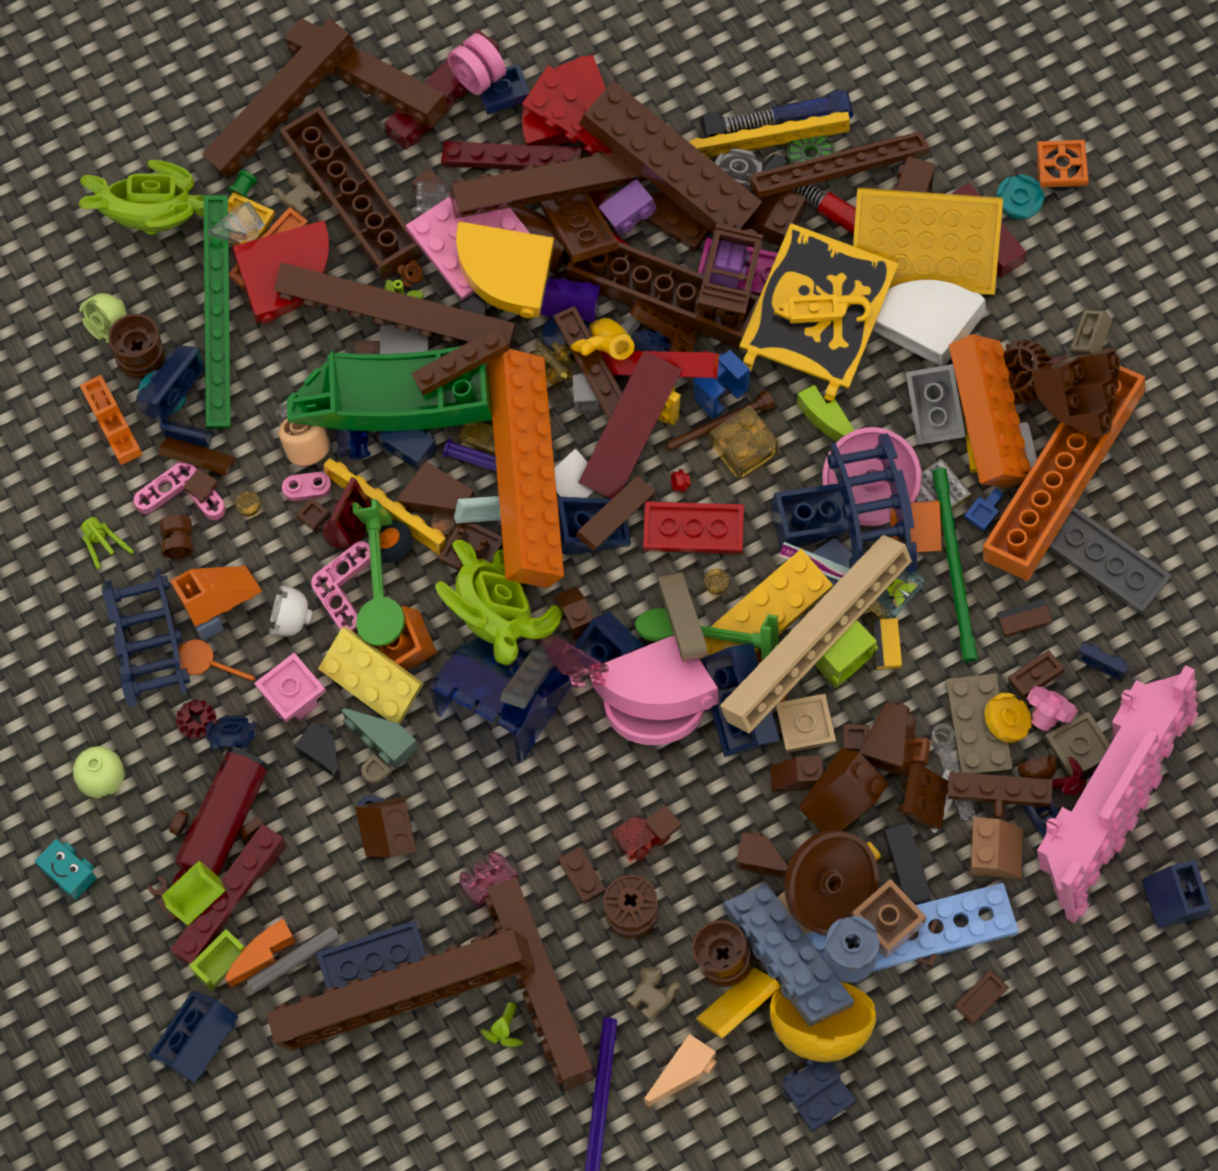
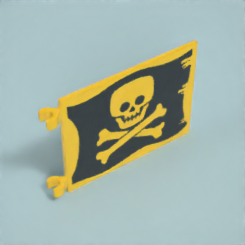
M790 223L739 348L747 351L743 363L751 371L756 357L762 356L829 382L824 399L832 402L840 386L847 389L850 387L899 263ZM862 295L868 299L872 307L869 318L861 322L856 321V318L862 316L865 312L864 307L860 304L847 305L845 316L837 321L790 324V320L774 314V309L787 302L788 297Z

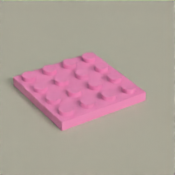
M449 196L408 223L406 230L461 301H463L475 292L465 280L458 262L456 244L458 221L529 234L530 232L511 208L456 219Z

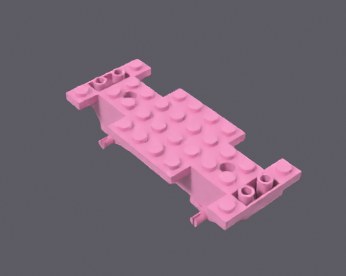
M1185 665L1179 675L1148 684L1136 680L1131 690L1123 691V694H1121V706L1112 721L1114 740L1072 811L1062 807L1056 819L1050 818L1046 823L1047 833L1037 850L1040 870L1050 874L1059 905L1065 909L1066 919L1076 923L1079 916L1083 917L1088 910L1087 891L1091 885H1096L1101 874L1099 872L1103 863L1107 864L1110 859H1113L1116 852L1120 853L1126 843L1125 836L1129 830L1133 831L1138 822L1137 815L1139 811L1146 809L1150 801V792L1153 788L1157 789L1163 777L1160 772L1162 768L1160 764L1164 757L1168 758L1174 747L1173 741L1175 737H1180L1183 732L1185 733L1188 726H1193L1197 720L1198 712H1196L1198 702H1196L1198 692L1195 689L1197 685L1195 669Z

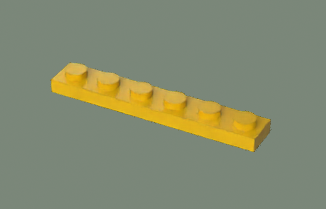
M330 458L324 463V473L328 475L332 482L345 490L350 478H356L370 503L371 500L376 499L392 515V521L403 522L410 529L413 538L440 555L446 545V538L440 530L427 526L418 515H411L401 503L391 501L382 490L372 488L360 475L355 476L349 472L343 463H336Z

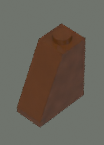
M425 461L397 500L409 512L454 518L458 499L475 498L474 490Z
M886 701L859 751L873 767L907 778L910 764H913L916 724L915 718L910 713V708L899 702L893 704Z

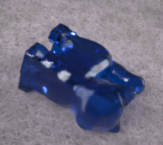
M338 429L336 433L337 454L346 456V452H350L349 458L353 460L370 457L371 453L368 451L367 435L370 431Z

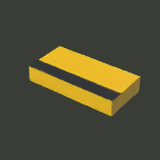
M898 618L872 620L873 637L877 640L876 645L878 647V650L875 651L876 670L902 668Z

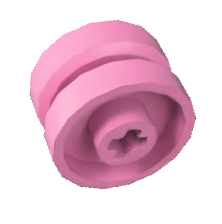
M474 33L463 42V46L459 45L447 54V60L453 74L473 94H481L490 87V82L495 83L506 74V67L499 52L480 34Z

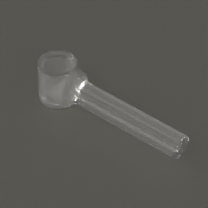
M940 723L933 728L929 741L934 753L940 755L948 779L949 772H961L953 750L956 747L954 730L950 725ZM935 734H944L947 737L948 741H938L935 737ZM955 800L962 822H969L973 820V817H976L971 801Z

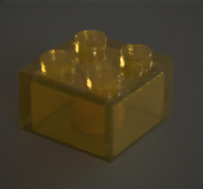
M750 405L710 431L711 446L738 480L778 454L779 441Z

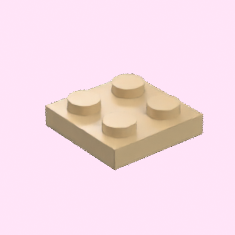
M825 694L783 701L775 706L786 753L836 744Z

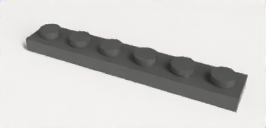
M555 632L550 636L539 639L502 691L500 701L525 709L567 648L569 639L563 638Z

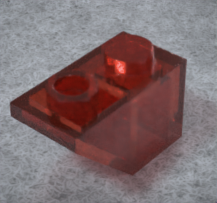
M631 817L611 831L613 841L629 862L635 859L637 861L643 859L648 855L649 849L656 844L657 846L665 844L670 837L661 842L645 824L647 819Z

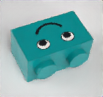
M55 839L35 860V863L70 897L76 900L97 879L92 872L95 868L85 858L80 861L74 855L77 851L69 843L61 844Z

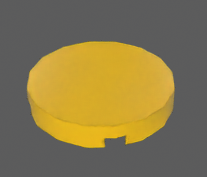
M1000 693L991 698L986 704L984 712L985 721L989 730L996 738L1006 743H1015L1028 735L1032 725L1031 713L1022 700L1019 701L1011 693Z

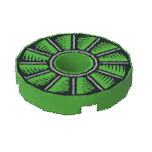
M825 135L794 140L788 146L787 159L789 164L821 157L834 153V147L831 140ZM807 150H814L817 152V155L809 158L804 153Z

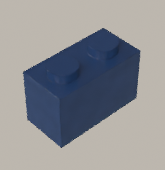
M426 430L382 431L378 436L382 448L416 470H419L425 461L428 462L437 450L434 436Z

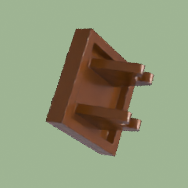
M473 522L458 523L440 553L438 561L460 571L464 565L455 552L452 543L456 540H463L473 547L477 559H484L492 563L494 553L503 547L502 536Z
M919 763L910 764L908 780L902 781L901 787L906 788L904 805H899L897 811L903 812L904 815L910 816L933 830L941 829L946 795L948 793V780Z

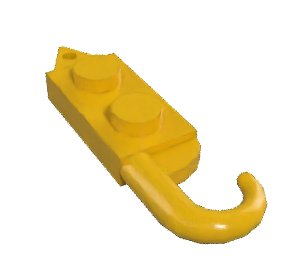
M862 295L788 297L787 302L774 309V314L790 320V324L837 321L845 316L847 305L860 304L864 307L865 312L862 316L857 317L856 321L861 322L869 318L872 307L868 299Z

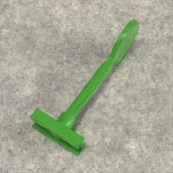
M374 499L371 500L372 507L362 508L358 503H352L353 513L366 525V531L369 534L373 599L368 601L359 611L356 627L358 634L365 642L373 646H385L394 642L402 633L405 625V615L403 609L396 601L384 597L379 532L381 527L392 525V515Z
M665 608L648 610L636 619V631L644 639L660 641L674 635ZM768 614L760 628V633L754 632L753 634L700 625L705 638L742 644L753 643L754 648L761 649L762 661L779 644L778 615Z

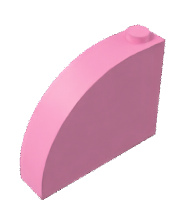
M674 635L590 669L592 686L603 700L617 710L634 717L650 720L677 719L704 709H710L714 705L719 704L718 687L699 658L682 661Z

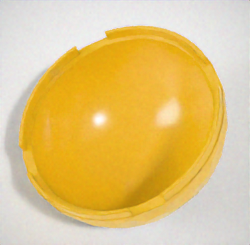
M841 982L854 1000L853 1006L809 1027L791 1001L784 997L781 988H779L771 999L770 1020L779 1040L787 1049L808 1060L832 1062L847 1058L856 1053L869 1040L876 1024V1011L874 1010L875 1005L873 1001L860 989Z

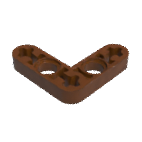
M642 301L634 303L629 311L630 315L642 324L669 338L668 352H693L696 334L692 329Z

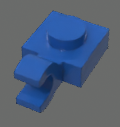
M995 488L986 501L979 497L964 515V519L985 532L999 515V510L996 507L1002 501L1004 493Z

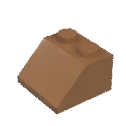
M973 817L969 876L1021 879L1023 828L1001 819Z

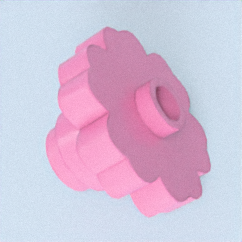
M1034 686L1027 696L1029 703L1036 707L1032 714L1033 719L1031 722L1044 731H1050L1051 727H1055L1058 720L1071 723L1078 712L1075 705L1068 702L1065 697L1054 691H1048L1044 687Z

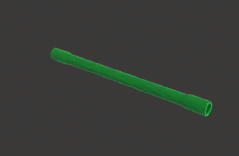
M938 468L932 471L935 493L940 502V517L960 633L963 662H973L978 660L975 639L972 634L949 495L950 487L947 469Z

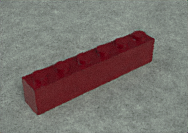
M478 29L474 32L485 37L499 52V45ZM448 60L424 82L445 95L449 107L445 113L450 111L453 103L459 97H464L468 92L453 74ZM395 111L384 122L386 135L406 150L412 145L417 144L422 135L428 129H431L426 124H419L407 114L402 115L398 111Z

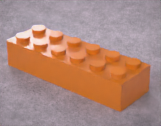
M974 334L949 344L979 482L980 484L1010 488L1023 483L1030 472L1031 466L1026 458L1025 440L1021 435L1020 418L1016 413L1014 404L1015 396L1010 387L1009 371L1003 356L1004 349L999 340Z

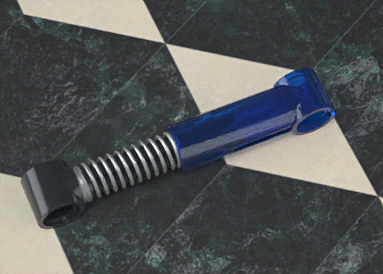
M837 90L830 93L827 97L771 106L769 112L768 110L765 112L761 111V113L758 111L757 114L753 112V115L749 113V115L745 114V116L741 114V116L737 115L732 118L729 116L727 118L717 112L708 113L700 118V125L704 139L714 137L717 134L735 133L743 129L752 130L765 125L774 126L787 121L806 120L812 116H827L834 112H848L851 119L854 113L849 93L845 90Z

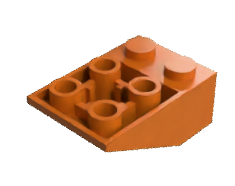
M246 566L191 569L170 580L180 603L195 627L208 622L211 618L223 612L231 610L234 606L250 600L262 592Z

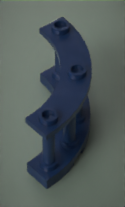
M888 433L878 435V445L874 449L841 455L836 443L831 444V454L827 455L829 468L833 469L844 501L842 505L843 516L845 519H848L852 558L849 559L850 569L863 556L862 542L877 540L882 535H885L887 537L897 536L899 542L906 545L912 560L905 568L908 573L917 571V547L915 541L911 542L910 529L914 528V521L902 470H897L894 459H897L898 456ZM877 458V460H881L884 467L883 471L848 477L844 464ZM884 480L889 482L892 493L890 498L855 504L851 487ZM892 508L896 511L897 523H895V526L861 532L858 514Z
M160 568L155 569L156 580L122 589L114 588L112 580L102 582V594L109 620L116 623L114 628L115 636L113 637L117 656L121 660L122 666L119 667L121 687L127 707L137 705V696H140L141 692L179 683L183 694L187 693L186 684L190 683L188 670L183 667L179 644L183 643L180 628H175L166 591L170 589L167 575L162 576ZM159 590L163 608L127 617L125 614L121 615L118 602L122 601L121 599ZM166 617L169 634L133 643L127 641L125 630L129 629V626ZM172 643L174 657L140 666L132 665L130 656L135 655V652ZM173 667L176 670L175 674L140 683L135 681L141 675Z

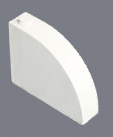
M917 280L902 283L888 290L872 331L938 366H943L951 359L949 344L967 337L986 313L985 299L977 292H971L958 285L939 280Z

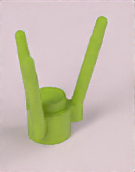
M91 517L82 523L80 528L85 534L82 539L87 544L96 569H100L101 566L92 541L93 543L101 542L110 555L114 554L113 549L105 540L106 534L128 553H134L123 540L114 534L105 523L101 524L96 517Z

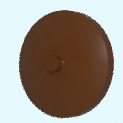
M827 830L810 837L793 855L785 876L784 891L786 903L794 919L808 930L827 935L834 922L841 918H851L852 912L878 889L879 872L876 858L870 847L861 838L845 831Z

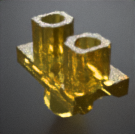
M539 340L533 345L536 350L532 354L544 357L545 364L549 362L551 365L546 371V379L549 383L555 385L561 379L569 380L573 376L560 361L563 360L566 364L571 361V358L568 356L570 349L566 343L560 346L557 342L552 343L551 348L554 352L550 351Z

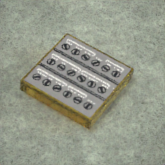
M940 458L922 471L921 489L915 502L938 500L935 493L932 471L938 468H946L953 511L972 497V493L947 463Z

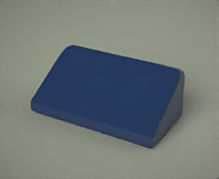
M165 421L160 423L159 426L163 436L166 438L169 436L205 448L210 447L214 436L213 431L174 421Z

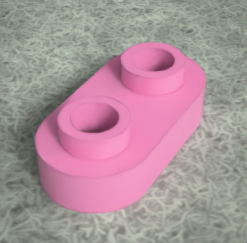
M322 472L292 475L287 477L282 483L283 494L290 501L324 498L332 489L330 478ZM316 481H322L321 485H314ZM292 484L298 485L295 489L290 488Z

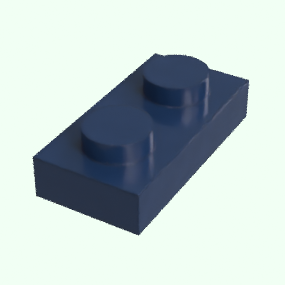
M1083 643L1076 659L1120 682L1123 681L1129 665L1122 658L1115 655L1110 656L1094 644L1088 645Z

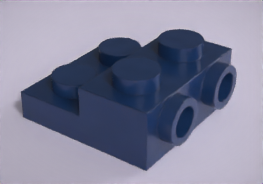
M520 64L506 67V74L495 83L490 82V87L480 94L487 115L522 104L528 96L529 90Z
M808 1060L805 1063L807 1068L798 1073L797 1070H794L783 1078L785 1083L782 1084V1090L809 1129L814 1132L856 1103V1100L842 1082L841 1076L831 1062Z

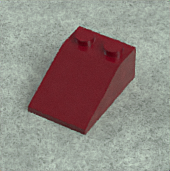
M350 478L340 500L335 503L333 514L324 525L322 534L329 546L344 551L355 543L361 542L366 532V525L353 513L352 503H358L362 508L372 507L356 478Z

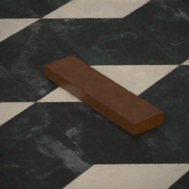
M637 475L578 530L575 536L595 551L636 513L645 502L654 496L656 491Z

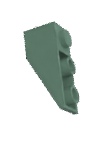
M346 708L342 710L344 716L343 723L352 732L356 730L362 735L360 737L361 741L369 749L374 747L379 752L378 757L387 766L391 763L397 769L418 749L416 740L400 724Z

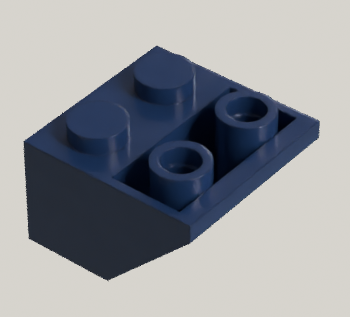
M1196 859L1171 865L1141 880L1157 929L1207 917L1212 909Z

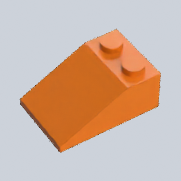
M402 606L401 608L405 615V625L400 636L390 644L374 647L402 668L408 670L437 654V651L420 611Z

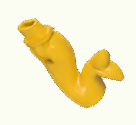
M601 318L590 323L589 332L591 338L578 340L571 345L573 351L581 352L583 356H587L595 350H601L618 360H624L634 352V342L627 331L610 318Z

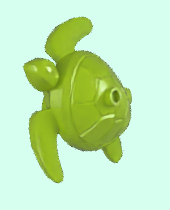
M150 160L147 166L160 174H133L127 179L108 185L105 179L93 175H84L80 180V183L85 188L95 193L93 196H85L79 200V206L82 209H97L112 221L131 229L145 231L146 234L153 235L160 231L175 228L187 221L193 212L204 217V195L188 194L194 186L193 177L185 168L162 160Z
M456 540L452 543L455 552L464 566L456 578L455 591L441 581H438L435 585L436 591L445 605L462 619L475 635L486 642L494 644V657L498 663L507 666L516 660L518 654L516 641L521 637L536 640L553 634L562 618L560 607L553 605L541 617L531 618V608L519 582L509 581L505 578L503 549L497 550L494 553L492 563L484 559H477L473 547L467 542Z

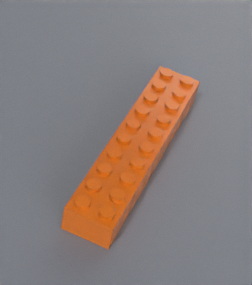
M510 349L488 361L505 578L509 581L549 588L564 577L545 361L544 357Z
M1120 366L1111 431L1104 436L1095 437L1060 422L983 545V560L1029 581L1145 392V376Z

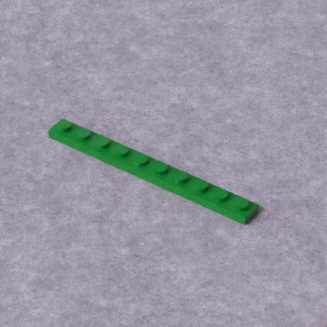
M204 195L206 429L231 428L228 195Z

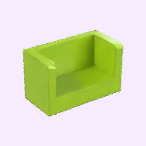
M198 861L162 895L166 908L188 926L225 891L220 877L201 861Z
M226 929L189 965V968L212 991L225 978L232 964L245 947Z

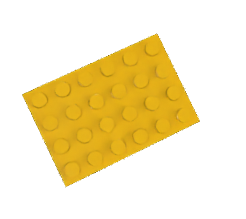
M858 188L853 246L899 263L890 287L910 281L939 280L958 285L971 292L995 295L1003 198Z

